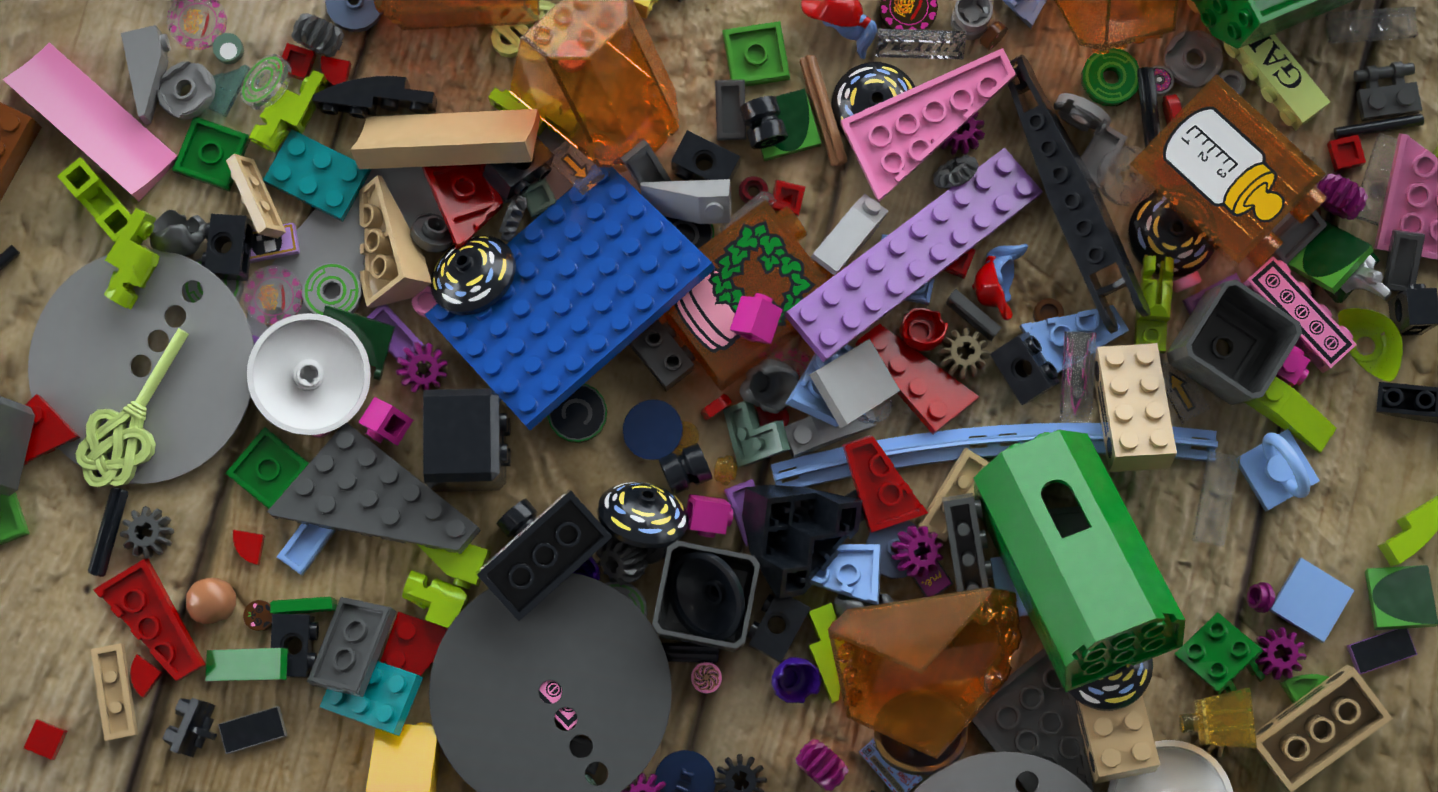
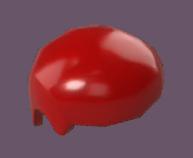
M924 307L913 308L904 315L900 326V333L904 342L909 347L920 352L931 351L942 343L947 332L948 323H944L939 311H931Z

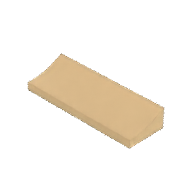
M538 109L367 117L360 137L350 151L359 169L532 162L540 114Z

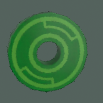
M1119 48L1098 50L1087 59L1081 72V84L1094 102L1103 106H1119L1131 99L1138 90V63L1128 52ZM1114 71L1118 75L1119 81L1115 84L1107 83L1103 78V73Z

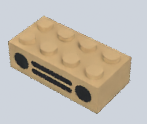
M1158 344L1097 347L1091 364L1109 472L1170 469L1177 451Z
M1345 665L1248 736L1247 739L1284 788L1289 792H1293L1393 718L1357 670L1352 666Z
M1143 696L1133 704L1113 711L1096 710L1083 705L1075 699L1078 721L1094 784L1151 773L1158 769L1161 764Z

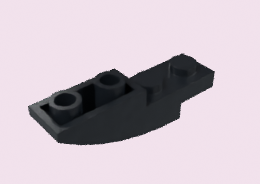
M373 76L342 82L314 94L312 100L321 113L337 115L338 112L349 113L352 117L360 119L367 118V115L376 116L377 105L389 111H397L398 107L407 108L416 114H427L428 111L436 112L437 99L434 92L410 89L407 78L398 76Z
M1379 382L1376 413L1438 423V387Z

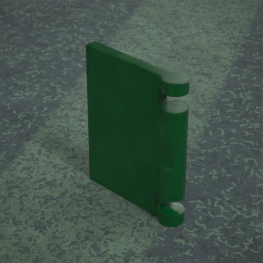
M325 305L323 315L343 323L359 338L366 350L370 367H376L373 379L380 381L395 326Z

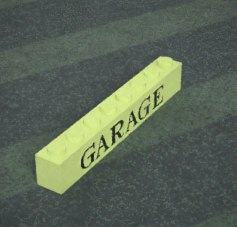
M1187 0V4L1191 8V10L1195 13L1200 14L1195 3L1191 0ZM1275 34L1239 49L1223 42L1227 54L1239 61L1246 77L1257 83L1261 88V94L1264 99L1275 105L1280 111L1279 115L1286 125L1292 126L1295 131L1323 111L1330 103V100Z

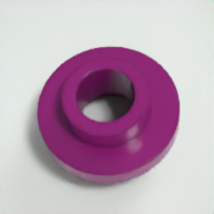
M1266 582L1252 585L1247 593L1248 605L1256 612H1268L1275 602V593L1272 586Z

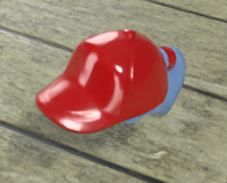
M802 0L801 8L805 15L813 19L822 20L825 26L835 28L846 39L856 40L858 55L862 59L866 58V51L877 33V24L870 17L863 14V8L859 0Z
M1027 244L1016 246L1004 245L991 249L987 253L985 265L975 275L972 288L975 290L979 303L987 307L998 308L1004 320H1010L1013 316L1008 302L1011 300L1009 289L1014 278V260L1024 255L1028 248Z

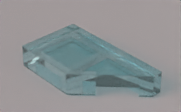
M243 65L231 72L213 76L216 84L215 97L208 109L227 117L243 87L247 75L251 71L249 66Z

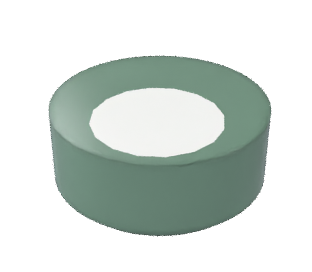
M223 33L214 40L213 53L220 62L234 64L242 58L244 46L235 34Z

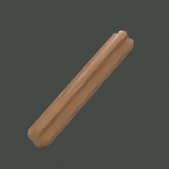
M807 55L800 59V66L831 166L839 167L846 164L848 159L815 55Z

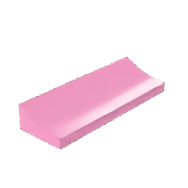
M48 43L26 64L3 79L18 95L138 202L174 166L178 156L51 43Z

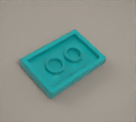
M291 129L263 181L343 222L371 170L359 169L355 160Z
M377 661L363 697L327 689L320 707L400 736L423 677Z

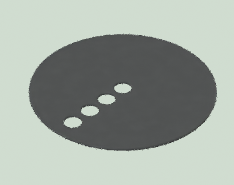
M572 573L520 621L512 615L490 589L478 595L459 613L446 631L433 661L429 685L430 713L437 740L452 767L477 792H621L641 774L655 755L668 724L672 696L668 660L663 645L647 617L633 602L613 587L599 580ZM549 680L556 681L562 688L561 698L553 704L543 702L539 696L540 686ZM561 708H571L577 714V724L569 731H562L555 725V714ZM577 735H586L593 743L592 752L585 758H577L570 751V742ZM593 762L603 763L608 769V778L602 785L595 786L586 780V768Z

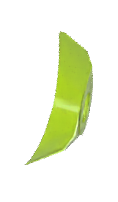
M1347 308L1338 313V325L1344 326L1353 335L1352 340L1355 343L1361 337H1369L1375 344V349L1370 355L1360 354L1355 346L1349 351L1354 360L1373 376L1387 382L1394 380L1400 369L1403 355L1402 337L1394 322L1384 314L1373 310Z

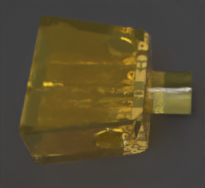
M1250 688L1237 689L1195 700L1196 713L1180 714L1179 716L1181 732H1198L1201 745L1244 749L1257 748Z

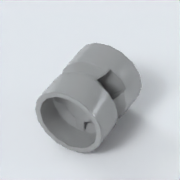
M957 0L951 16L953 32L961 31L957 36L959 38L963 37L964 40L980 38L986 31L993 14L991 0Z

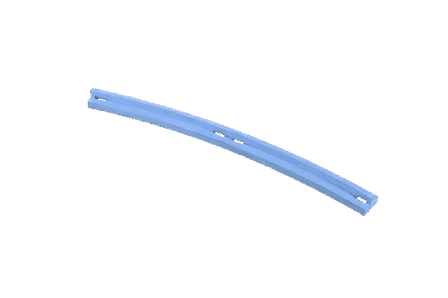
M1101 423L997 425L937 431L934 435L928 432L876 440L894 464L895 469L957 461L964 448H968L982 458L996 457L1000 452L1009 447L1000 446V443L1017 442L1022 444L1033 440L1041 433H1051L1056 430L1087 433L1097 453L1106 455ZM1172 427L1177 451L1176 459L1214 461L1215 449L1218 447V441H1216L1217 431ZM1016 433V435H1002V436H999V434ZM986 435V437L969 438V436ZM1192 437L1205 438V439H1207V440H1204V439H1194V438H1192ZM970 445H987V447L983 448H970ZM1191 446L1207 447V451L1191 449ZM843 447L770 464L775 485L810 487L852 477ZM796 467V469L779 473V471ZM794 476L799 477L798 479L782 483L781 481L783 479Z

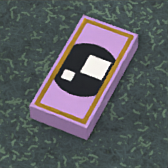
M294 223L283 224L286 233L278 239L260 235L256 230H253L250 263L299 254L300 249L296 225Z

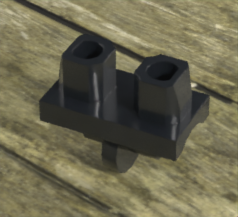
M196 698L191 700L179 699L175 708V714L183 717L180 727L170 725L162 738L163 741L171 746L170 751L194 757L197 747L202 748L206 738L216 739L217 733L210 731L214 719L210 718L215 707L214 704Z

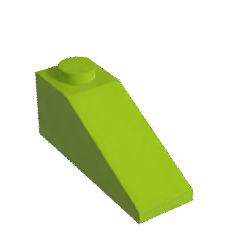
M1276 376L1263 397L1244 402L1284 430L1289 429L1294 437L1318 453L1322 452L1337 429L1294 388Z
M417 544L447 576L454 579L453 585L470 590L471 585L480 586L481 579L477 576L476 572L488 562L491 555L489 550L469 544L459 554L448 552L445 549H432Z

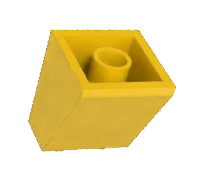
M420 722L416 725L404 724L400 736L375 728L366 792H437L440 744L432 724Z

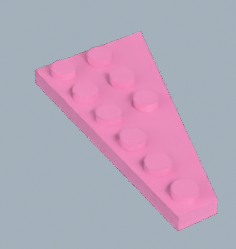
M1003 48L841 120L840 124L878 202L1015 78L1016 73Z

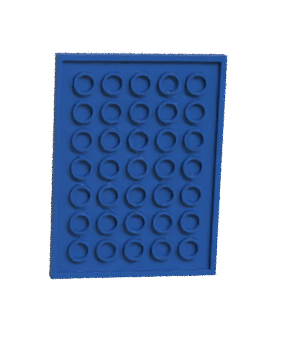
M605 159L589 172L590 182L583 180L577 182L555 204L548 207L506 244L514 255L516 271L511 286L498 302L481 312L470 315L450 313L437 303L424 314L529 430H532L716 269L713 263Z

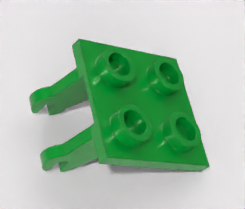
M1218 612L1174 653L1180 661L1220 694L1225 689L1230 697L1234 696L1237 703H1240L1244 698L1232 680L1245 667L1252 676L1255 675L1259 682L1265 679V675L1255 662V659L1263 652L1262 648Z

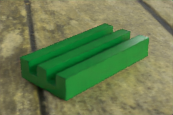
M333 597L273 600L270 602V613L328 612L335 611L337 608V600Z

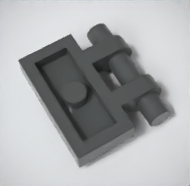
M1400 61L1393 62L1390 66L1377 68L1376 65L1365 66L1364 70L1354 71V81H1365L1367 88L1356 92L1361 121L1416 114L1422 111L1417 82L1405 83L1404 80L1405 75L1415 74L1414 63L1403 64ZM1391 78L1392 85L1379 87L1378 79Z

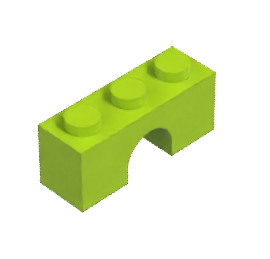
M80 157L57 177L96 219L95 221L115 243L132 214L96 172Z

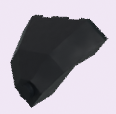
M782 485L745 487L742 519L749 551L759 562L760 570L777 598L800 596L808 591L812 586L810 581L819 570L825 571L839 554L837 549L846 538L852 539L858 532L862 500L806 487Z

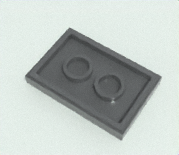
M341 597L307 682L312 686L363 697L396 611L392 607Z

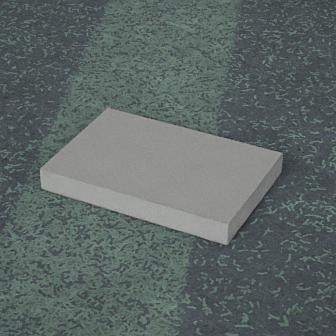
M870 339L809 375L840 428L851 423L900 391Z

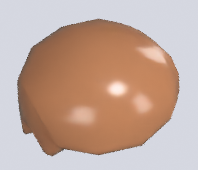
M219 578L201 579L192 584L186 593V610L191 619L197 623L209 625L226 620L231 616L236 606V593L230 583Z

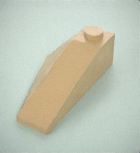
M377 175L359 190L360 225L364 227V243L360 244V254L365 255V270L360 271V282L366 306L369 308L413 298L432 283L426 260L420 247L412 240L410 228L383 177Z

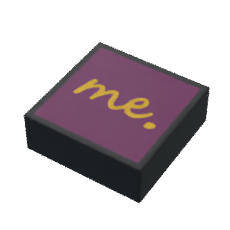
M935 561L938 569L936 571L928 570L926 577H920L918 574L915 577H911L927 601L953 585V582L939 561Z

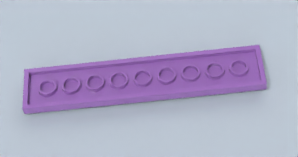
M1004 147L979 166L969 181L958 187H951L789 309L784 316L824 363L1032 203L1043 191Z

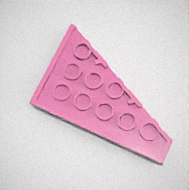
M1399 133L1374 248L1389 251L1393 229L1425 234L1421 257L1438 260V158L1410 138L1409 135Z

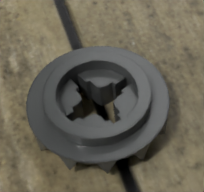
M964 155L961 158L955 157L953 160L947 161L946 164L938 167V170L933 174V182L938 188L950 189L953 186L958 187L974 176L979 164L975 157H970L969 155Z
M519 195L517 200L512 199L499 230L502 233L501 240L509 242L515 236L527 207V199Z

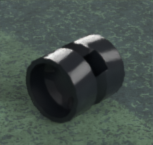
M775 96L759 97L744 103L740 107L744 125L750 127L747 130V135L752 149L772 147L788 138L784 121L778 119L781 111Z
M698 443L683 448L681 455L671 453L658 459L673 495L688 490L692 482L699 485L713 479Z
M523 499L508 510L496 524L507 537H516L536 519L538 512L527 499Z

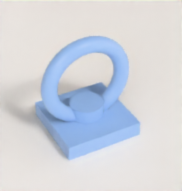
M1289 429L1280 434L1267 433L1262 439V444L1234 459L1265 512L1293 496L1305 498L1310 492V486L1320 481Z

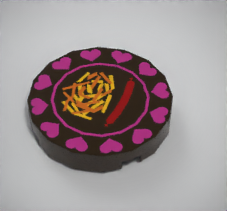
M881 0L879 6L880 16L889 31L896 29L894 34H897L899 29H905L900 36L904 37L909 34L908 38L912 36L915 30H920L919 34L929 30L936 19L938 10L937 0Z

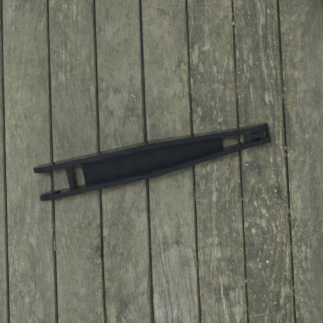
M1020 55L1010 61L1012 67L1015 64H1018V66L1013 68L1016 73L1015 78L1007 85L1047 197L1099 315L1107 330L1112 334L1118 331V324L1105 296L1127 286L1138 313L1145 318L1151 315V312L1094 180L1041 88L1029 61L1024 55ZM1031 90L1038 103V106L1031 110L1024 94ZM1117 263L1122 278L1110 285L1101 287L1096 272Z

